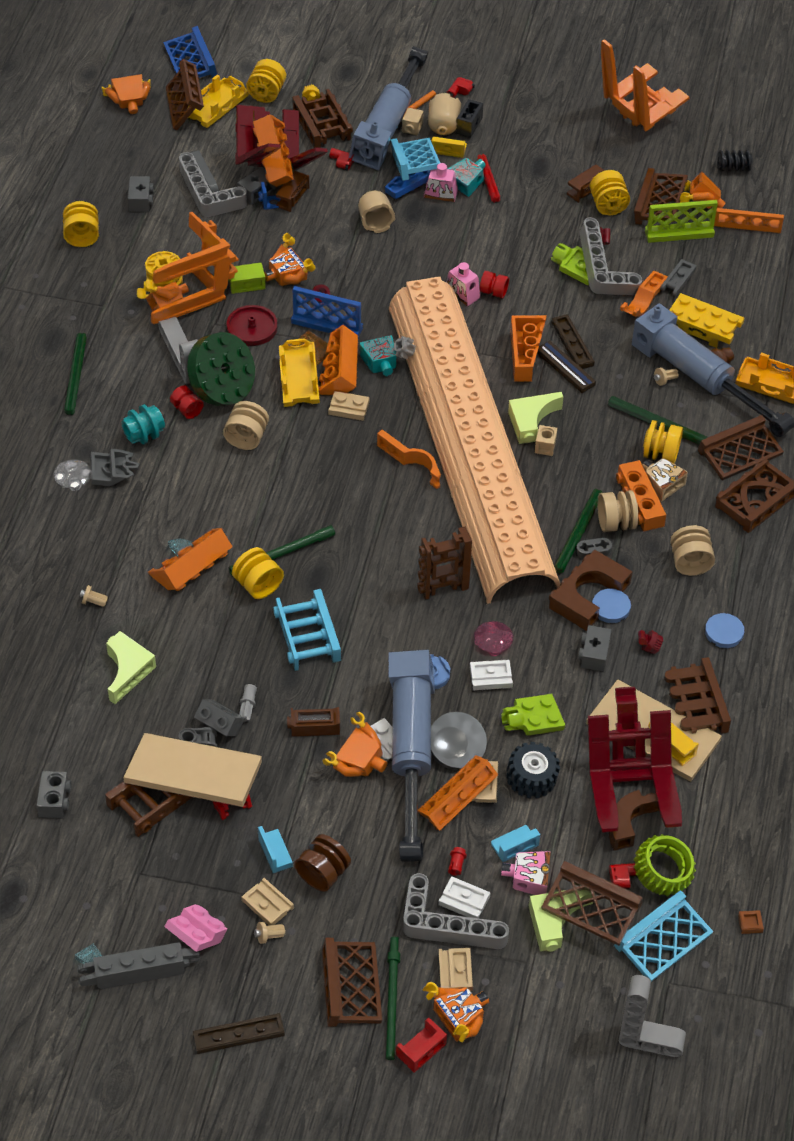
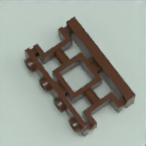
M326 89V94L320 92L319 99L307 101L305 96L301 97L302 100L299 95L292 97L293 110L299 111V122L314 148H321L322 142L327 144V138L337 135L342 140L345 137L347 140H351V133H353L352 125L348 123L346 114L342 113L340 104H337L335 95L329 89ZM329 116V119L317 120L318 117Z
M466 526L458 528V535L456 532L452 533V539L436 543L434 538H430V542H427L426 538H421V546H419L420 558L418 559L420 567L418 578L420 581L417 583L419 593H423L425 600L429 599L430 593L431 596L435 595L437 588L449 585L452 586L453 590H456L457 586H460L462 591L468 590L472 539ZM451 561L450 564L437 567L438 564Z

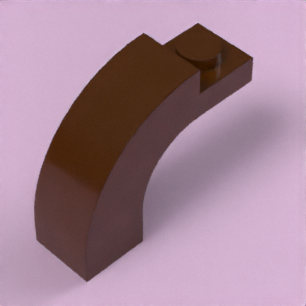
M640 790L625 795L618 801V831L609 832L613 851L634 846L635 833L631 821L639 815L659 811L656 794L649 793L642 796Z

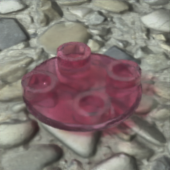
M489 621L478 626L474 633V642L479 648L489 652L490 655L498 656L500 652L507 650L511 646L513 633L504 623Z

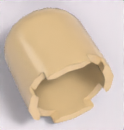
M448 93L436 94L434 99L430 100L428 125L434 133L449 135L456 130V118L461 112L460 100L450 97Z
M369 191L360 198L358 207L364 228L375 233L388 230L391 223L395 221V213L387 196L381 191Z

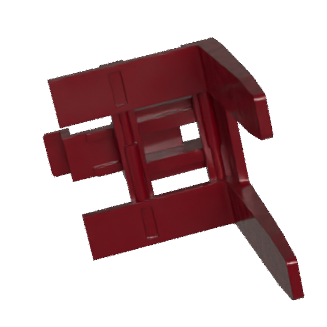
M236 105L235 165L248 162V166L264 167L261 160L281 148V144L272 143L260 147L257 146L259 142L253 131V128H255L253 121L270 115V112L265 111V107ZM282 110V122L285 123V128L282 130L287 135V141L284 142L289 148L290 153L287 158L291 161V166H294V170L310 164L328 152L326 148H313L299 154V111Z
M634 686L615 688L617 705L616 730L609 731V715L588 716L589 775L597 820L601 831H618L619 819L613 782L653 780L660 816L665 827H681L682 810L672 769L671 710L650 711V728H641L640 721H638L636 688ZM645 739H650L651 758L645 755ZM610 741H612V760H610ZM634 746V758L624 759L623 747Z

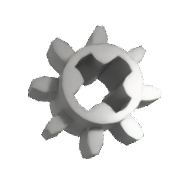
M404 336L397 339L393 348L397 351L395 355L405 359L412 356L416 347L412 344L414 340Z

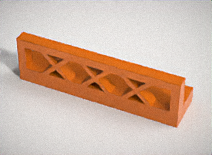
M717 208L714 226L781 233L784 215Z
M476 755L421 806L418 812L420 815L428 818L433 826L440 831L498 776V773L488 760Z

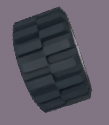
M530 742L529 745L523 743L522 747L518 745L515 751H512L506 770V778H508V784L512 785V790L519 792L518 795L523 796L524 794L527 795V798L535 796L536 799L540 798L541 794L546 796L548 791L551 792L560 771L559 758H556L557 754L551 752L550 747H544L542 743L537 745L535 742Z

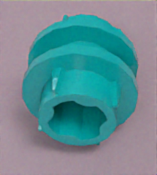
M145 404L139 406V413L133 409L129 410L127 417L123 418L124 420L121 422L123 431L132 444L138 441L141 444L147 443L148 435L152 439L159 438V432L165 428L164 418L155 405L147 407Z

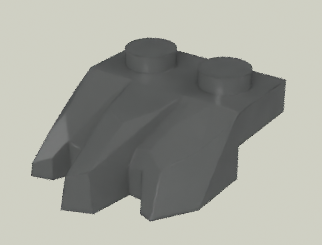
M110 449L109 454L91 452V484L112 486L133 476L140 463L130 461L133 453L124 450Z

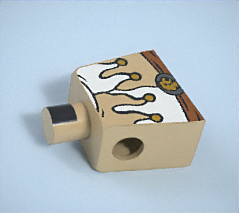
M647 459L642 464L661 502L686 485L688 472L666 459H661L655 464Z

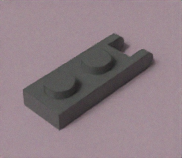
M681 259L663 282L660 290L672 289L674 290L672 295L676 297L696 271L697 265Z

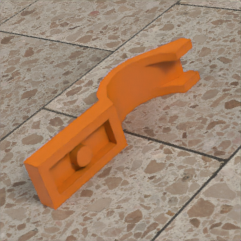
M653 271L639 286L630 305L628 306V303L624 302L620 306V310L635 317L642 316L648 310L653 298L660 292V287L668 276Z
M384 430L377 433L378 447L403 465L409 463L424 465L429 469L430 475H432L430 485L436 489L440 487L439 479L441 474L434 457L430 453L422 449H409Z

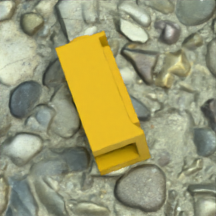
M671 722L672 758L683 766L697 755L699 743L693 742L692 739Z

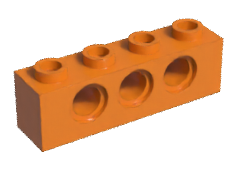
M640 460L620 464L618 473H616V480L618 484H621L624 493L633 490L638 505V525L641 526L643 532L664 527L666 513Z

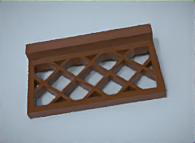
M185 59L179 62L180 70L166 86L172 126L175 130L180 128L195 109L201 111L204 107L196 65Z
M648 168L634 210L635 224H642L643 220H648L649 214L647 213H649L650 205H653L651 202L655 200L659 202L654 205L667 204L671 201L680 203V196L685 190L688 175L655 173V168ZM658 179H664L666 181L659 183ZM677 180H681V181H682V182H680V183H678V184L674 183V182L677 181ZM669 184L672 185V187L668 189L665 188V186ZM658 189H661V190H662V192H660V193H658V194H656V193L654 192V191H656V190H658ZM675 190L678 191V193L674 195L671 194V192ZM665 195L668 196V198H666V199H664V200L661 199V197H663V196H665ZM678 209L672 210L671 213L674 215L678 212ZM654 211V215L658 216L663 211ZM664 216L661 220L665 222L670 217Z
M762 415L703 439L698 447L700 455H705L721 480L753 468L758 462L761 463L765 459L771 460L784 453L765 426L766 420ZM762 431L766 439L755 437L756 433ZM744 438L751 440V445L740 443L741 440ZM754 441L764 444L763 450L753 447ZM727 445L737 447L735 452L725 450ZM766 445L774 447L776 452L765 451ZM738 449L748 450V456L738 454ZM711 452L721 453L720 459L713 457ZM751 452L761 454V458H751ZM723 455L734 457L733 463L722 460ZM736 458L745 460L746 464L743 466L735 464ZM725 465L731 467V470L727 473H724L720 466Z
M564 861L560 868V873L541 909L620 946L636 913L642 905V897ZM565 879L571 882L572 889L561 892L559 887L561 880ZM584 889L590 891L592 898L581 901L578 891ZM575 893L578 902L566 905L563 896ZM560 897L563 907L556 909L548 906L552 899ZM604 898L609 900L612 907L600 910L597 900ZM594 902L597 911L585 914L582 905ZM579 906L583 916L577 918L570 916L568 909ZM626 908L631 910L629 917L620 919L617 909ZM614 911L617 920L605 924L602 914ZM599 915L602 925L597 927L589 925L588 918ZM619 925L621 930L619 937L616 938L610 935L607 928Z
M325 938L322 946L328 1027H336L338 1023L381 1024L382 1011L375 942H334V938ZM338 949H346L351 954L344 959L338 954ZM361 949H370L371 956L365 959L358 952ZM353 956L362 963L357 969L348 963ZM343 966L352 972L347 979L339 973ZM365 966L372 971V976L369 979L359 972ZM354 976H357L364 982L359 988H356L349 982ZM345 985L354 992L349 998L341 993V989ZM366 986L374 991V995L370 999L361 992ZM357 995L366 1002L360 1009L351 1002ZM348 1005L356 1013L353 1016H343L342 1009ZM369 1005L376 1011V1016H368L363 1010Z

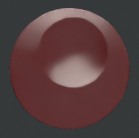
M242 306L229 315L227 319V333L237 336L247 346L262 345L269 342L276 335L277 318L271 310L263 306Z

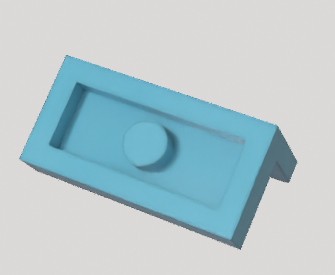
M524 825L492 840L491 845L502 862L516 857L518 852H526L539 846L540 833L536 828L530 831L528 826Z
M262 826L258 827L259 842L272 872L276 873L293 867V862L279 830L276 829L265 833Z

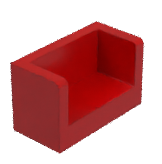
M428 1017L425 1020V1028L404 1046L401 1043L396 1045V1056L415 1073L446 1045L447 1034Z

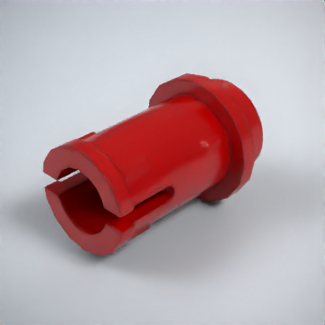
M455 847L450 852L449 874L457 876L458 872V875H461L463 861L467 857L465 849Z

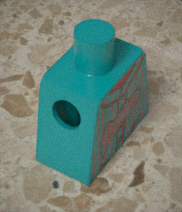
M465 158L447 169L455 171L458 190L469 197L483 182V169L486 167V164L482 159L474 163L470 159Z
M392 335L360 342V357L372 373L382 371L385 376L393 373L397 357L395 355L396 351L393 349Z

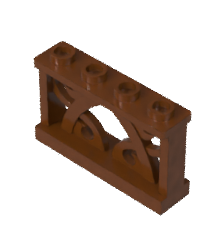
M765 459L761 463L758 462L749 472H745L739 480L733 481L726 490L720 491L716 496L715 507L721 509L742 525L743 530L750 533L794 498V480L770 464L769 460ZM766 473L771 478H773L772 482H769L767 475L766 478H761V476ZM766 489L765 498L767 501L752 500L748 502L747 490ZM770 490H772V493H775L773 496L769 494ZM734 498V499H736V501H732V504H734V505H739V504H741V505H740V506H733V505H731V504L729 503V501Z

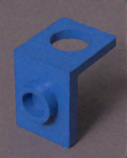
M261 182V191L258 192L259 202H262L263 209L279 208V206L270 204L269 201L273 199L280 201L281 199L277 198L276 195L267 196L265 183Z

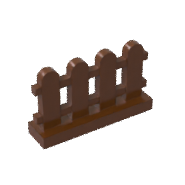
M709 657L701 658L700 666L690 664V667L676 669V666L665 672L664 680L667 683H675L676 685L670 688V697L681 700V702L676 703L675 712L678 715H686V718H683L680 722V728L683 731H691L693 734L697 733L699 729L711 728V731H714L719 727L721 734L729 732L731 719ZM683 681H695V683L691 684H681V682ZM700 696L701 698L689 701L686 699L687 697ZM699 712H705V713H706V715H702V716H695V717L692 716V713H699Z

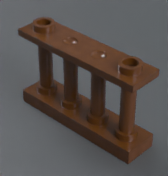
M124 781L105 794L106 804L111 810L121 807L135 821L134 830L137 837L150 831L152 826L191 798H195L160 790L168 799L158 805L143 790V786L124 783ZM133 795H137L151 809L143 817L126 801Z

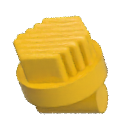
M312 84L307 87L305 86L302 97L305 96L307 101L319 99V89Z

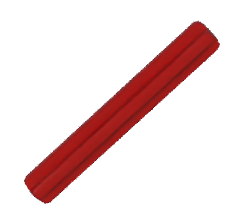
M479 154L477 161L482 159L486 164L483 174L491 201L494 203L499 202L500 194L486 155Z

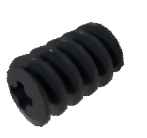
M719 150L717 154V169L721 166L722 171H725L726 166H728L729 171H731L732 166H734L735 171H738L739 166H741L742 171H744L747 166L748 171H751L752 153H749L748 150H745L744 154L742 150H739L738 153L732 150L730 154L729 150H726L725 153Z

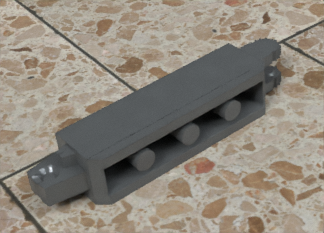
M180 942L95 957L93 962L82 963L77 967L79 974L93 972L95 974L84 975L78 981L81 986L97 984L98 988L105 989L181 975L185 972L184 967L189 966L190 963L200 961L199 951L196 952L192 948H186V946L181 947Z

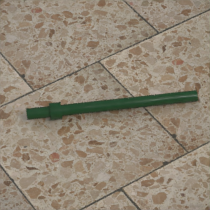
M395 936L390 938V952L387 954V963L389 964L387 1060L395 1059L398 964L400 963V953L398 952L399 938Z

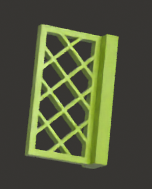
M717 200L650 205L648 224L645 226L648 243L713 238L715 234L713 228L718 205ZM708 206H712V208L707 212L703 210ZM690 208H696L691 213L687 212V210ZM673 209L679 210L674 215L670 213ZM654 211H663L658 216L654 215ZM701 212L703 215L696 219L694 216ZM684 213L686 217L679 220L678 217ZM668 215L670 218L665 222L661 220L664 216ZM690 219L694 221L692 223H686ZM672 221H676V222H677V224H670V223H671ZM656 222H659V223L661 224V225L652 226V225H654Z

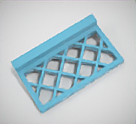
M397 138L391 139L392 155L403 181L409 180L408 174L434 170L440 164L430 138L398 143Z
M681 890L629 929L620 946L614 945L619 952L623 951L639 971L648 977L651 982L713 933V930L685 900L686 895ZM684 908L689 913V920L679 919L678 911ZM663 922H673L674 932L663 931ZM678 923L689 925V933H677ZM692 925L700 926L705 933L702 936L692 935ZM649 933L658 934V944L647 943V935ZM662 935L672 936L673 946L662 945ZM677 937L688 939V947H677ZM634 945L642 946L643 956L634 955L630 948ZM646 948L658 949V958L646 957ZM662 949L673 951V958L671 960L661 959ZM646 962L657 963V971L651 974L646 969Z

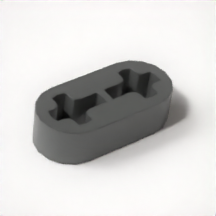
M607 538L583 540L577 544L576 555L584 559L587 554L590 555L595 549L608 556L612 550V543Z

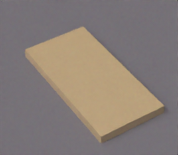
M620 680L614 683L590 715H609V731L616 730L615 723H617L615 688L631 687ZM636 690L638 721H640L641 728H649L650 711L671 710V722L692 739L693 742L699 743L697 755L685 765L681 766L672 758L673 772L691 782L719 744L722 736L708 728L699 729L697 733L693 734L691 731H683L680 728V722L686 716L678 715L672 708ZM645 739V755L651 758L650 739ZM627 746L628 748L634 750V746Z
M144 733L124 775V783L243 807L262 763V756Z

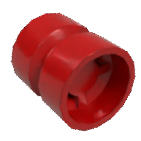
M485 270L481 278L479 290L486 294L492 292L493 296L504 298L509 286V277L500 274L496 276L495 273Z
M185 385L176 388L170 396L172 405L187 419L195 418L203 410V401Z

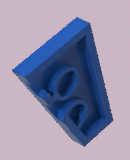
M430 170L408 174L409 180L404 181L401 175L395 176L385 186V193L395 199L427 183Z

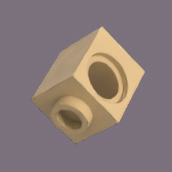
M407 108L402 119V132L418 135L423 124V111Z
M539 425L535 453L553 456L557 428Z

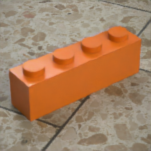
M271 114L253 121L255 127L253 131L259 142L257 143L258 147L268 143L281 144V148L261 160L266 169L265 176L268 183L277 187L294 180L291 161L287 158L290 154L289 148L284 142L287 141V135L282 130L285 128V123Z
M547 315L511 316L510 333L514 382H532L533 367Z
M344 325L330 333L326 349L328 355L323 361L325 369L324 373L320 374L319 377L321 382L319 395H333L334 391L348 393L356 387L358 335Z
M222 528L212 529L192 542L193 547L183 548L178 552V557L166 559L162 562L163 567L160 569L153 568L148 573L167 590L178 591L186 586L185 583L189 579L197 578L201 570L212 567L214 565L213 561L217 558L225 557L228 554V550L233 546Z

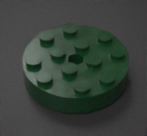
M226 332L206 335L194 344L189 353L187 363L188 377L194 391L202 400L211 405L225 406L238 403L248 395L255 379V365L249 348L240 338Z

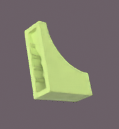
M562 392L509 400L508 413L519 444L536 441L539 422L549 413L562 409Z
M121 631L115 636L110 637L106 643L108 655L119 668L114 682L108 688L109 700L114 704L121 700L156 668L155 655Z
M586 889L578 891L581 901L592 898L590 891ZM548 893L530 896L529 910L540 951L547 950L551 952L561 948L563 939L562 927L565 920L541 909ZM575 893L563 896L566 905L578 902ZM560 897L552 899L548 906L556 909L563 907ZM593 902L588 903V904H584V905H582V906L584 907V906H587V905H591V904H593ZM580 907L568 909L569 914L571 915Z

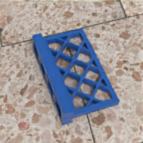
M198 26L192 28V33L163 42L176 74L180 70V67H178L179 62L185 56H189L190 59L187 61L196 65L198 78L211 75L213 78L218 75ZM192 39L190 43H185L186 40ZM172 45H177L175 49L169 47ZM181 46H182V47H186V49H185L184 51H183V50H179V49L181 48ZM190 49H195L194 53H191L189 51ZM176 54L181 55L179 58L174 57ZM195 58L200 59L198 63L193 62ZM199 68L205 69L204 71L198 72Z
M294 286L291 324L326 333H331L341 325H344L357 334L359 338L363 329V323H361V302ZM298 293L303 294L306 298L302 299ZM314 298H319L322 303L319 304ZM310 301L314 307L311 308L306 302ZM331 302L337 303L339 307L336 308ZM326 305L331 311L327 312L323 306ZM348 306L355 307L356 311L352 312ZM343 309L348 315L344 316L340 310Z

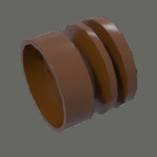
M319 834L309 844L308 850H304L294 861V867L300 877L319 891H328L337 881L338 876H341L351 864V858L345 848L335 839L324 834Z

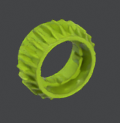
M663 834L660 836L654 835L643 842L635 853L634 868L636 869V875L643 886L653 893L666 896L670 894L675 895L680 890L686 889L694 879L693 874L696 872L694 865L696 863L694 862L693 855L687 845L675 837L663 836ZM659 851L669 855L676 862L680 871L678 878L669 879L661 876L651 864L650 857L652 853Z

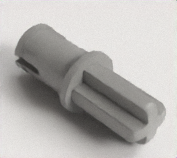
M252 684L245 685L243 698L240 700L241 708L239 715L245 718L244 722L250 721L252 709L256 705L254 699L257 687Z

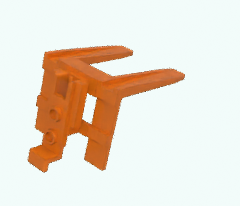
M605 39L601 41L604 98L607 99L609 97L612 100V104L623 115V118L632 120L633 126L637 127L642 124L646 132L655 126V123L666 115L675 112L676 108L690 99L679 88L673 93L665 87L657 91L652 90L646 82L657 75L658 71L648 63L641 68L637 65L634 66L633 73L617 84L613 47ZM633 91L634 99L629 102L623 99Z
M190 212L189 227L201 238V251L195 254L189 252L187 257L169 263L153 272V282L155 284L193 273L207 288L151 313V322L153 324H157L165 319L185 315L226 299L224 290L227 289L228 279L234 278L235 273L238 272L237 268L231 263L237 262L239 259L229 249L230 244L216 235L217 225L212 220H209L208 223L206 221L203 222L193 212ZM214 266V276L207 270V267Z

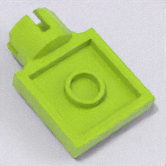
M559 243L552 253L553 257H551V260L560 265L559 271L589 285L583 249L579 246L571 249L567 245Z
M552 694L515 699L514 706L504 708L501 714L502 724H509L504 726L506 731L521 729L524 730L527 736L561 731L566 726Z

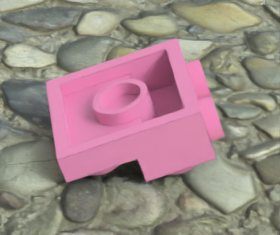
M196 904L184 908L180 916L168 919L165 924V928L196 952L221 943L227 931L223 922L213 918L206 909Z

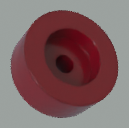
M317 284L312 289L313 291L330 295V290L326 285ZM314 298L316 301L322 302L319 298Z

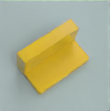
M440 137L432 138V145L436 154L464 157L467 147L465 141Z

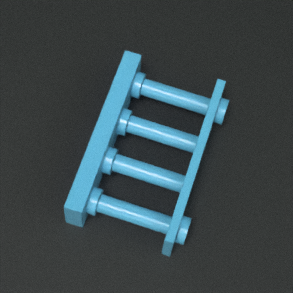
M321 589L313 590L314 598L311 601L282 607L280 598H276V606L273 607L274 616L279 618L289 650L287 652L289 664L293 663L295 671L299 670V660L327 654L328 656L331 655L333 662L341 661V648ZM308 609L317 611L316 616L287 622L285 614ZM312 624L322 626L321 631L294 637L290 633V629ZM323 639L327 642L324 647L296 652L294 645Z

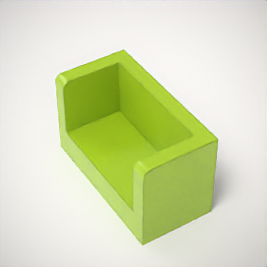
M262 262L235 266L238 272L235 273L234 278L228 279L232 294L266 289Z

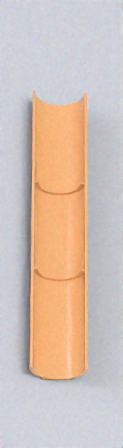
M441 277L406 282V287L401 288L392 298L389 312L391 313L398 337L404 336L414 340L412 344L416 346L415 352L406 361L462 527L466 526L472 539L471 555L486 597L487 604L491 603L496 591L504 584L527 575L547 576L554 580L558 589L560 587L559 578L455 291L448 283L442 281Z

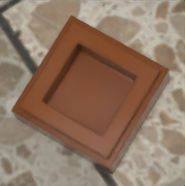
M760 910L740 911L738 913L741 934L763 933L764 928Z

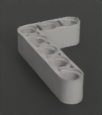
M189 152L180 154V172L202 216L211 217L243 209L247 206V192L245 188L239 186L212 193L193 154Z
M586 218L580 230V239L591 291L596 294L635 295L642 283V277L634 272L608 271L599 223L594 218Z
M176 317L159 321V330L185 384H190L187 370L188 357L192 347L198 340H187Z
M421 873L414 874L410 878L403 931L406 936L492 949H502L507 945L509 927L504 922L425 912L428 897V878Z
M643 975L632 976L619 1043L625 1047L666 1056H682L686 1032L680 1028L644 1021L651 980Z

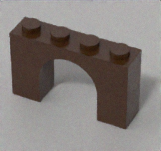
M594 549L590 555L587 554L579 566L572 570L568 578L562 580L560 587L551 592L549 596V609L587 631L588 625L592 626L598 620L600 607L583 598L576 589L586 583H598L608 589H616L623 592L631 584L632 571Z

